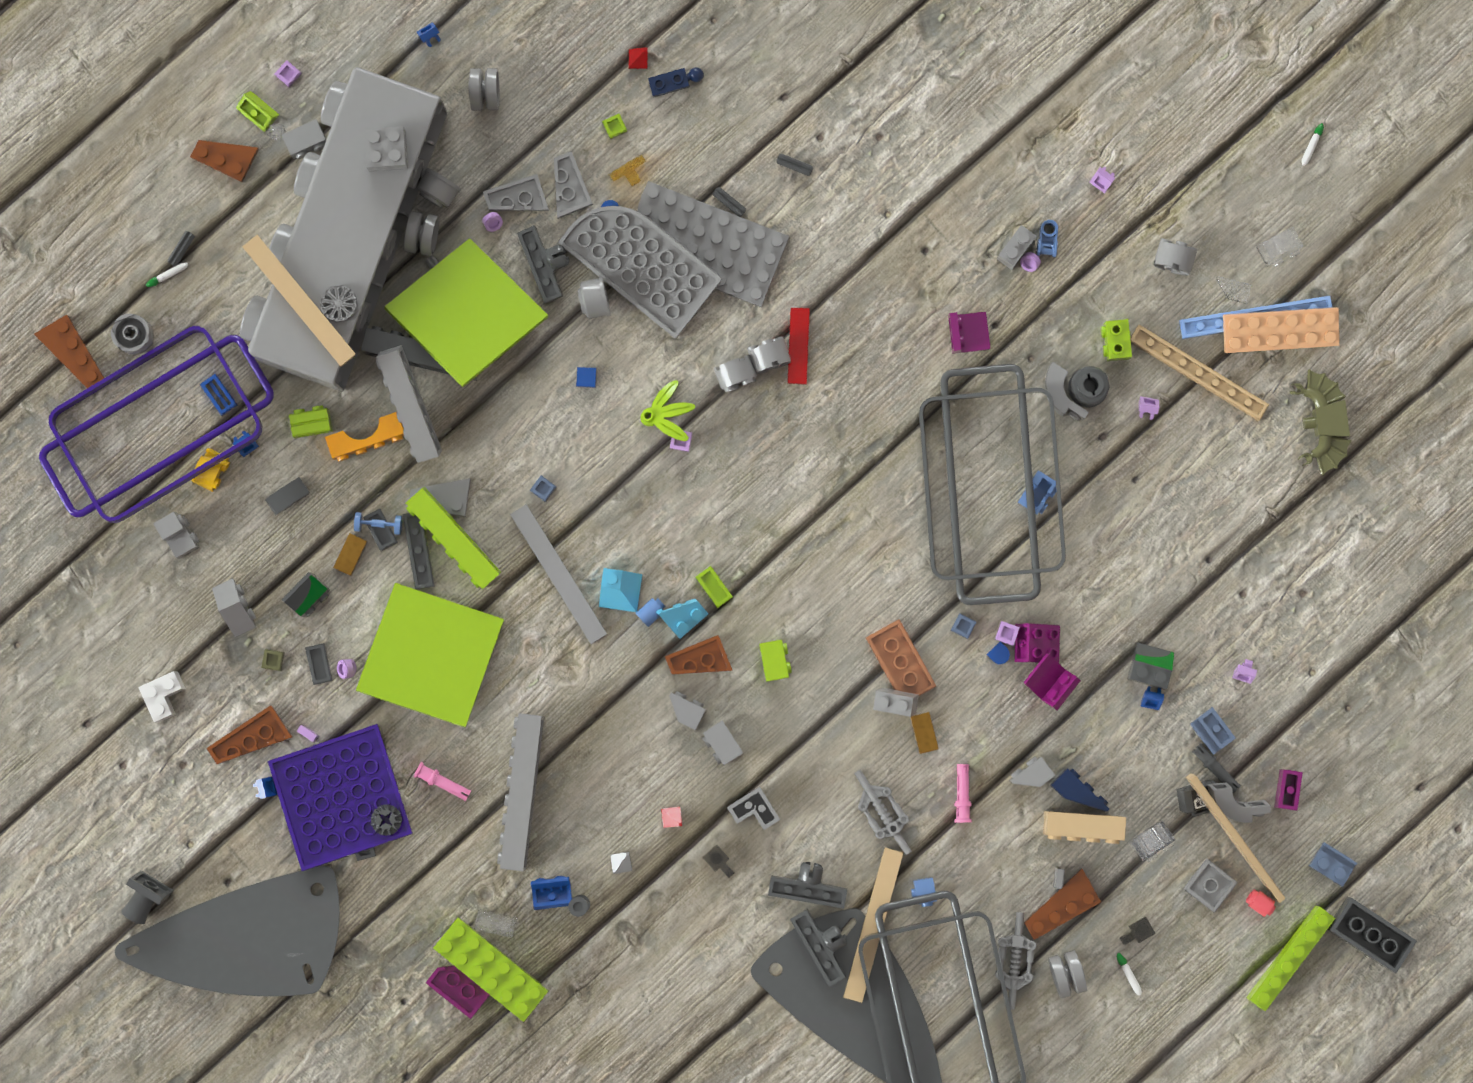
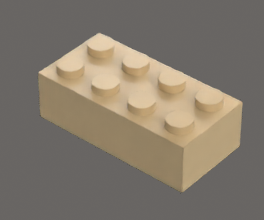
M1044 811L1043 834L1048 835V839L1061 840V836H1065L1069 841H1081V838H1086V841L1100 843V839H1106L1105 843L1120 844V840L1125 841L1126 817Z

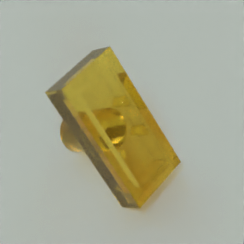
M638 155L608 175L613 182L625 175L630 185L634 186L641 181L635 168L646 161L642 155Z

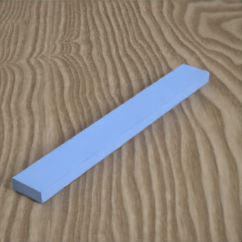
M1330 296L1182 319L1179 320L1182 339L1224 333L1223 314L1332 307Z

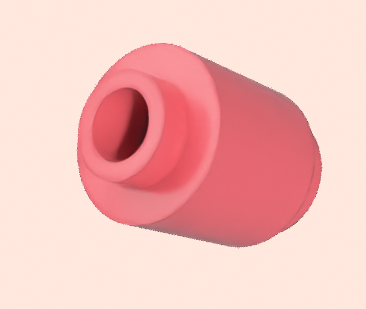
M1254 889L1246 899V902L1249 904L1248 906L1263 917L1266 915L1270 916L1276 908L1274 905L1275 901L1260 890Z

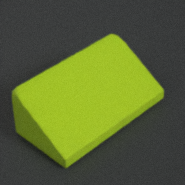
M252 91L244 93L236 106L238 111L264 132L279 116L274 109Z

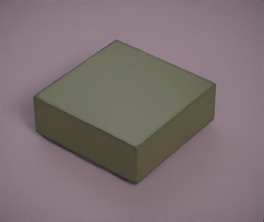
M265 649L261 668L281 671L285 652Z

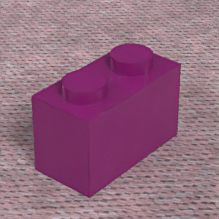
M1279 769L1275 808L1298 810L1303 772Z

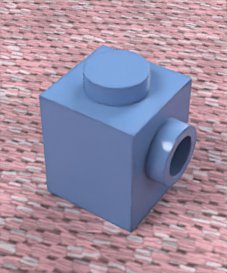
M932 877L913 880L914 889H911L912 897L935 892ZM937 900L921 903L922 907L932 906L933 902Z

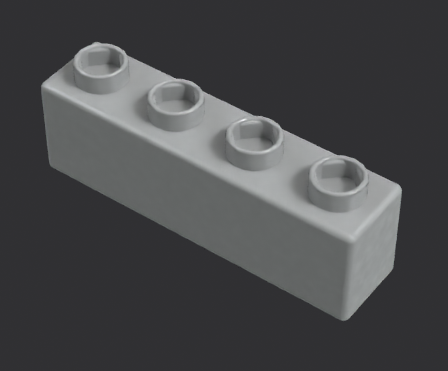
M358 67L353 69L348 84L340 81L332 83L321 111V123L331 127L321 155L308 152L304 156L296 175L294 194L305 198L294 227L281 224L273 236L269 249L321 312L320 300L326 289L335 285H342L353 291L357 298L355 314L343 322H334L330 319L328 321L356 353V356L341 367L272 284L267 299L257 295L250 300L240 326V337L251 341L248 352L259 362L334 390L344 391L364 339L366 328H368L418 194L417 185L425 174L447 116L446 107L440 96ZM403 126L406 130L408 169L369 172L366 168L364 129ZM339 289V294L341 295L343 289ZM332 290L331 293L335 296V290ZM347 292L344 298L350 296V293ZM326 295L325 299L332 300L328 295ZM350 300V301H348L347 303H351V304H352V303H354V301H353V300ZM324 303V307H327V306L331 305V304ZM346 307L349 312L352 311V308ZM333 309L327 311V314H331ZM342 311V317H346L344 311ZM336 312L334 318H338V312Z

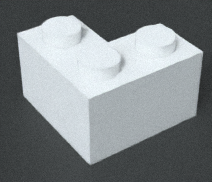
M177 671L168 673L138 687L151 717L156 723L176 715L169 697L186 689Z

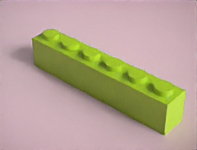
M425 486L405 503L408 506L406 507L407 511L412 516L416 515L421 520L419 524L426 531L428 529L431 531L433 540L438 545L442 544L446 548L445 553L451 559L455 558L457 560L459 569L472 577L470 580L477 588H485L501 573L497 566Z
M1315 905L1246 998L1261 1010L1266 1011L1336 918L1320 906Z

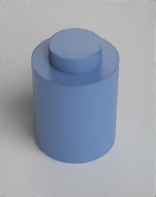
M652 598L636 612V615L649 627L660 617L656 611L659 609L663 610L666 606L658 598L656 600Z

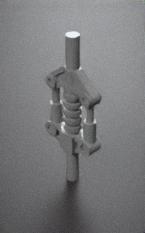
M861 769L855 772V776L864 788L858 809L865 813L869 820L868 823L875 832V836L878 839L893 836L905 855L912 852L900 833L904 825L909 821V818L893 799L891 789L889 787L871 786ZM878 797H888L893 805L892 808L899 817L893 822V818L889 816L891 814L887 812V808H884V803L882 804V800ZM870 802L873 803V807L875 806V810L878 811L877 814L881 816V820H884L883 823L887 825L886 827L881 829L868 812L867 808Z
M1016 912L1014 935L1001 937L998 940V954L1005 985L1009 989L1008 999L1012 1010H1015L1017 990L1033 980L1031 967L1034 962L1036 943L1034 940H1029L1022 935L1023 912ZM1006 947H1013L1011 949L1013 953L1011 954L1012 959H1010L1012 963L1010 964V975L1003 971ZM1021 948H1026L1027 972L1018 976L1020 974L1019 964L1021 963L1020 958L1022 956L1020 955L1022 953ZM997 970L995 972V976L1000 981Z

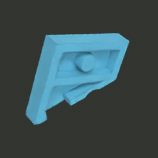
M696 599L686 601L683 604L673 605V608L656 611L679 639L708 615V612Z

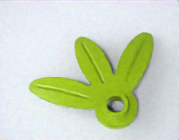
M674 380L659 391L651 408H646L642 412L641 422L645 426L656 425L663 433L674 439L687 441L689 439L687 434L679 426L665 419L683 415L695 409L694 404L685 402L664 406L678 387L679 382Z

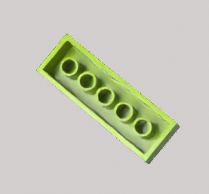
M460 917L454 921L433 947L434 950L523 1022L527 1020L549 992L546 987Z

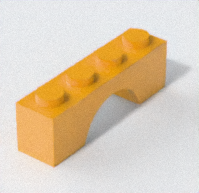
M397 412L380 417L377 430L366 439H353L344 431L326 436L325 439L332 459L341 462L349 459L348 455L354 453L361 455L366 453L367 449L371 447L378 449L384 447L386 442L392 441V443L403 440L404 427L397 419Z

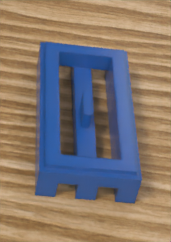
M217 374L212 375L200 384L221 416L238 406ZM214 379L231 402L230 405L227 404L212 381ZM207 384L211 386L225 408L223 410L206 387Z

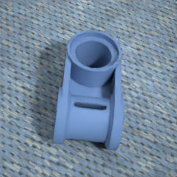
M1046 220L1040 226L1036 250L1037 256L1043 254L1052 255V257L1056 258L1058 225L1054 220ZM1051 225L1054 232L1047 234L1044 231V226Z

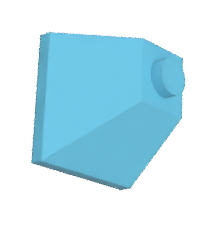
M603 568L599 607L637 612L642 574Z

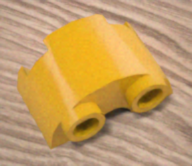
M207 448L205 455H201L195 469L220 453ZM229 457L191 481L213 492L221 483L219 478L221 472H226L229 467Z

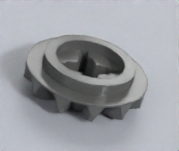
M389 804L380 805L374 809L371 816V826L375 832L385 836L397 832L402 823L400 811ZM380 815H384L386 817L390 815L389 820L391 821L390 823L393 825L391 826L387 823L383 825V819Z

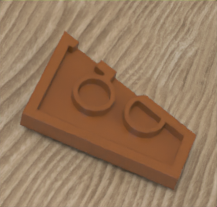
M198 140L190 157L233 179L243 182L259 148Z
M719 635L665 656L672 675L733 671Z

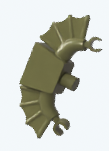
M1309 369L1307 388L1304 389L1302 384L1295 383L1291 385L1297 387V392H1289L1292 395L1304 394L1305 397L1313 401L1315 409L1312 410L1313 417L1303 418V428L1314 429L1315 436L1319 437L1318 446L1310 454L1304 453L1299 456L1298 460L1305 457L1307 462L1302 466H1306L1312 462L1313 458H1316L1321 475L1324 476L1328 470L1338 469L1339 462L1348 456L1347 448L1351 440L1344 439L1350 436L1345 400L1339 401L1346 396L1339 390L1338 382L1328 379L1326 373L1317 374Z

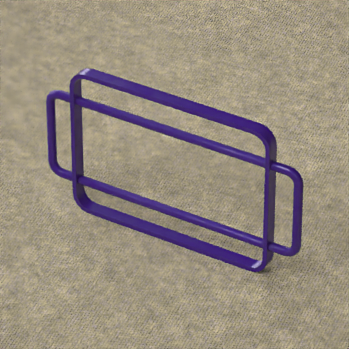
M200 326L189 327L57 406L51 412L48 423L56 439L41 449L39 461L70 515L84 517L97 509L101 517L108 522L119 523L255 442L260 437L263 426L257 412L272 402L274 391L256 359L248 352L249 347L240 336L229 335L215 343L212 336ZM194 333L205 334L211 344L210 347L64 435H60L56 427V419L62 412ZM232 342L238 344L266 392L265 399L254 406L251 405L220 352V349ZM213 353H216L248 409L97 500L65 442ZM250 416H253L255 419L256 429L251 436L120 515L108 517L101 507ZM61 446L93 502L81 510L74 508L47 460V454Z

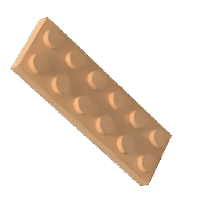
M1338 307L1223 314L1224 353L1340 346Z

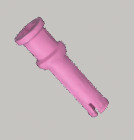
M423 762L419 764L413 776L414 778H421L428 782V785L433 786L434 784L466 802L468 796L461 792L470 795L471 790L441 776L437 769L432 770L426 767Z
M957 764V801L954 803L956 807L955 823H972V819H970L972 803L969 801V764Z

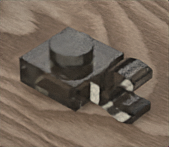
M718 845L714 846L702 857L715 872L721 869L728 878L735 873L726 864L730 858Z
M1144 916L1130 924L1128 927L1131 931L1121 936L1120 940L1123 945L1130 943L1134 939L1140 943L1156 933L1147 917Z

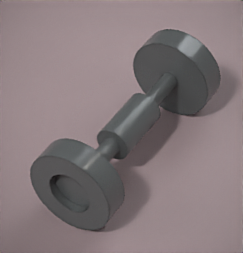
M585 895L575 896L568 905L570 913L576 917L583 916L590 908L588 897Z

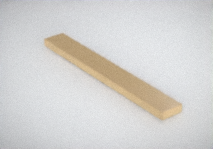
M258 235L242 246L341 367L356 356V353Z
M1138 325L1130 340L1133 345L1255 420L1260 421L1267 410L1268 403L1141 325Z
M1191 773L1185 778L1274 900L1279 903L1285 900L1282 892L1198 777Z
M884 848L844 998L863 1002L866 984L858 946L865 936L878 932L875 913L881 905L890 903L903 852ZM887 911L883 914V922H885ZM879 938L867 941L863 947L868 979L879 944Z

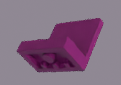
M957 312L949 313L948 321L952 354L990 349L986 312L957 315Z
M1015 624V626L1020 628L1015 640L1014 662L1039 663L1045 654L1048 653L1059 663V625Z
M1046 653L1026 678L1024 684L1044 703L1058 710L1081 680L1065 670L1050 654Z

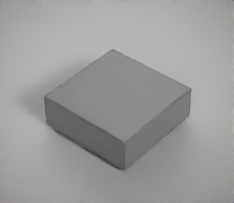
M1055 868L1054 888H1063L1064 869Z

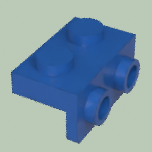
M557 876L554 879L539 878L531 881L534 910L566 907L572 900L569 877Z

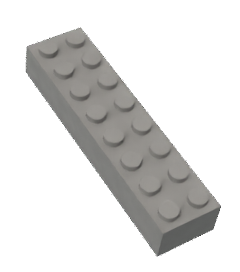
M519 713L518 717L514 719V728L517 731L516 736L512 737L511 748H514V756L510 755L509 767H512V773L507 777V786L510 789L509 794L505 795L504 806H507V813H503L502 825H505V831L500 835V845H503L502 852L498 853L497 859L500 869L526 870L544 716Z

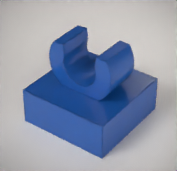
M433 22L417 31L423 43L426 42L429 47H432L430 43L432 37H435L440 42V37L437 35L440 32Z
M243 431V436L239 439H237L235 436V442H233L232 444L236 445L237 443L241 442L242 440L246 439L251 435ZM255 441L238 452L244 458L257 449L259 445Z
M1148 686L1142 697L1141 707L1160 710L1164 701V694L1161 693L1160 688H1158L1157 692L1150 691L1151 686Z
M273 777L256 780V783L253 784V787H258L259 793L256 794V797H260V799L278 795Z

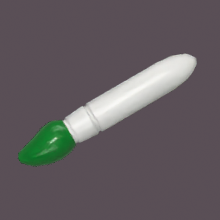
M1323 123L1319 124L1314 130V135L1302 158L1303 166L1307 165L1324 130Z
M188 263L178 264L157 277L151 278L147 282L146 287L156 286L159 282L182 272L188 267Z
M1118 952L1116 956L1118 964L1122 966L1134 992L1137 995H1141V987L1127 964L1126 958Z

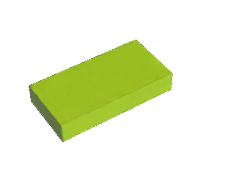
M711 566L695 577L717 608L733 598Z

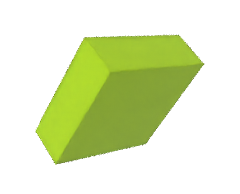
M620 114L602 121L610 139L627 132Z

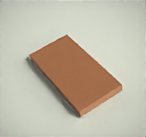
M900 619L866 637L894 690L919 694L920 696L936 687Z

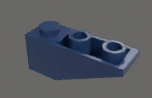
M1066 768L1050 784L1064 799L1105 812L1109 810L1107 807L1108 802L1101 795L1097 797L1093 793L1094 788L1087 782L1083 784L1079 780L1081 776L1073 768L1071 770Z

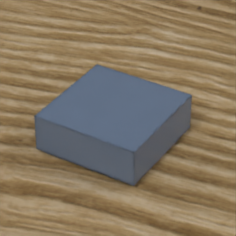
M541 475L530 491L546 502L556 489V486Z
M959 613L950 631L968 639L976 621Z

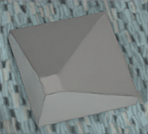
M630 852L610 855L613 874L632 871Z

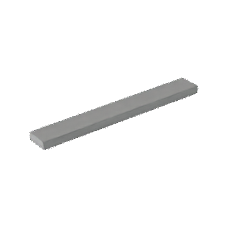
M527 504L511 513V517L590 644L606 636V631Z

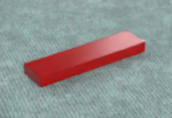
M791 308L789 355L791 363L788 364L787 384L807 385L810 308Z

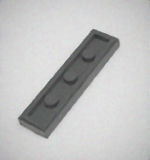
M410 513L403 514L415 589L435 587L426 531L419 524L421 520L416 515L412 516Z

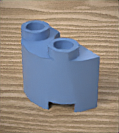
M1039 470L1033 478L1035 514L1037 515L1038 513L1042 514L1048 506L1045 503L1048 497L1053 498L1057 492L1055 487L1056 481ZM1025 490L1018 503L1027 508Z

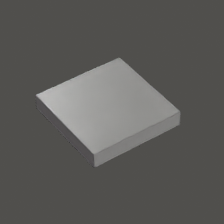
M1206 858L1183 889L1215 913L1238 882Z

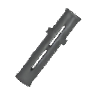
M1201 743L1195 747L1196 749H1193L1192 753L1204 763L1203 766L1208 768L1222 783L1227 782L1232 787L1233 793L1238 790L1237 788L1241 787L1220 765L1215 755H1211Z

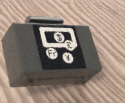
M1205 780L1201 783L1209 792L1208 784H1216L1217 782L1213 780ZM1191 785L1176 789L1180 811L1186 814L1192 813L1194 817L1210 812Z

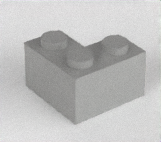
M172 512L153 523L162 540L167 541L176 558L181 559L199 548L197 544L199 539L194 532H190L188 528L190 523L185 516Z
M232 578L212 588L218 611L235 637L256 627L254 619H256L255 613L252 608H247L248 603L244 597L245 592L241 584L237 585Z
M760 787L727 807L737 824L752 814L755 815L764 830L780 820Z

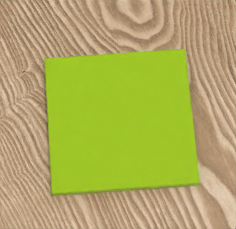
M470 238L384 306V309L462 387L466 386L548 318V314Z
M395 583L356 691L466 728L504 619Z

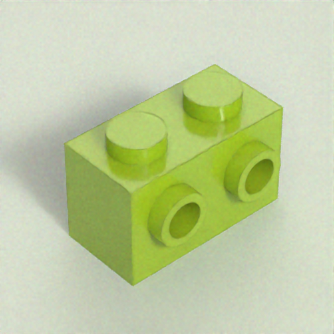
M1129 320L1105 321L1101 327V337L1105 338L1103 356L1107 357V361L1131 359Z

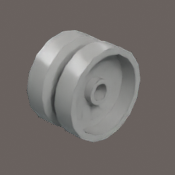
M480 68L470 69L469 98L472 111H481L484 107V99H486L488 110H499L498 68H488L485 72V80Z
M411 211L405 231V252L415 254L420 246L422 255L433 256L439 231V215L428 214L424 220L422 212Z
M1075 950L1065 952V965L1058 955L1048 957L1051 974L1061 999L1071 996L1070 983L1077 994L1087 991L1083 967Z

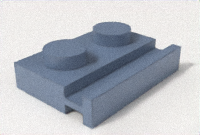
M1213 707L1190 723L1212 755L1236 739Z
M1323 842L1309 867L1343 887L1357 862Z

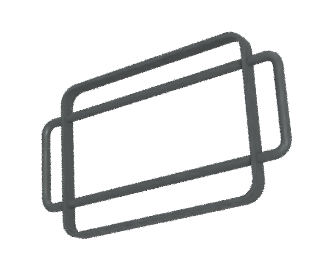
M1015 364L948 370L941 377V396L926 399L921 404L919 410L932 572L942 580H956L958 599L965 605L1033 600L1041 591L1040 573L1058 571L1066 561L1053 398L1043 388L1025 389L1023 370ZM1009 371L1014 372L1017 376L1018 389L959 395H949L948 380L954 376ZM1027 393H1043L1048 397L1050 403L1062 552L1060 563L1052 568L1040 569L1026 403ZM1018 394L1032 569L963 575L949 400ZM942 401L955 576L939 574L935 563L924 410L928 404ZM1022 574L1033 575V590L1030 593L972 598L967 597L964 593L963 579Z
M950 891L934 892L881 905L875 913L878 932L865 936L858 946L887 1082L892 1083L864 961V944L871 939H880L911 1083H919L887 936L955 921L991 1083H999L963 924L964 918L980 916L986 920L1021 1073L1020 1083H1026L1025 1070L992 923L989 917L980 911L961 913L959 901L956 895ZM947 898L951 902L953 916L885 931L883 914L886 911Z

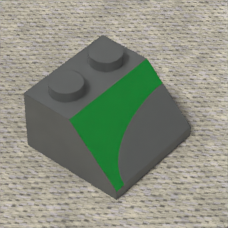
M308 572L284 596L282 601L301 617H309L316 610L314 606L319 601L322 603L328 598L330 589L315 574Z
M1137 642L1127 680L1163 690L1167 689L1173 669L1174 652Z

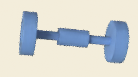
M356 512L354 531L361 532L362 524L381 528L393 526L394 534L401 535L403 518L396 515L395 523L377 519L366 521L363 520L362 512Z

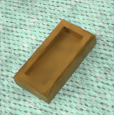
M349 533L333 568L352 576L368 541Z
M930 713L911 716L919 753L938 750Z

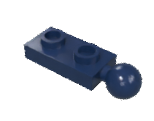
M694 67L687 74L685 68L650 77L648 80L653 97H658L689 88L688 81L700 82L704 77V73L701 68Z

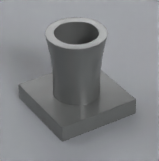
M139 871L129 878L126 883L127 886L135 890V893L121 910V913L132 922L145 924L153 903L161 904L171 896L174 890L143 871Z

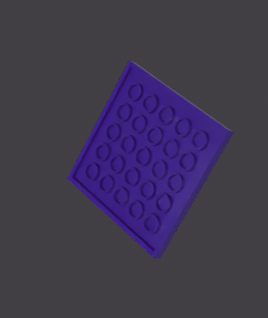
M378 724L268 761L301 871H306L413 834ZM389 804L400 811L402 823L397 832L385 836L375 832L371 826V816L374 809L380 805ZM380 815L383 819V825L385 823L390 824L391 826L393 825L390 823L391 821L389 820L390 815H388L387 817L384 815Z

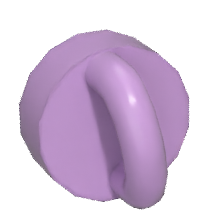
M491 212L483 217L482 223L486 230L494 232L501 228L503 220L498 213Z
M1027 252L1021 258L1020 264L1025 271L1033 272L1039 267L1041 260L1035 253Z
M344 659L338 662L337 673L340 678L346 679L355 676L357 667L354 660Z

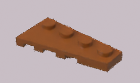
M68 315L34 333L86 388L104 379L102 372Z
M270 705L206 749L216 764H220L290 739L293 736L273 706Z
M1081 868L1064 884L1062 889L1053 894L1044 905L1024 922L1033 940L1101 903L1084 870Z

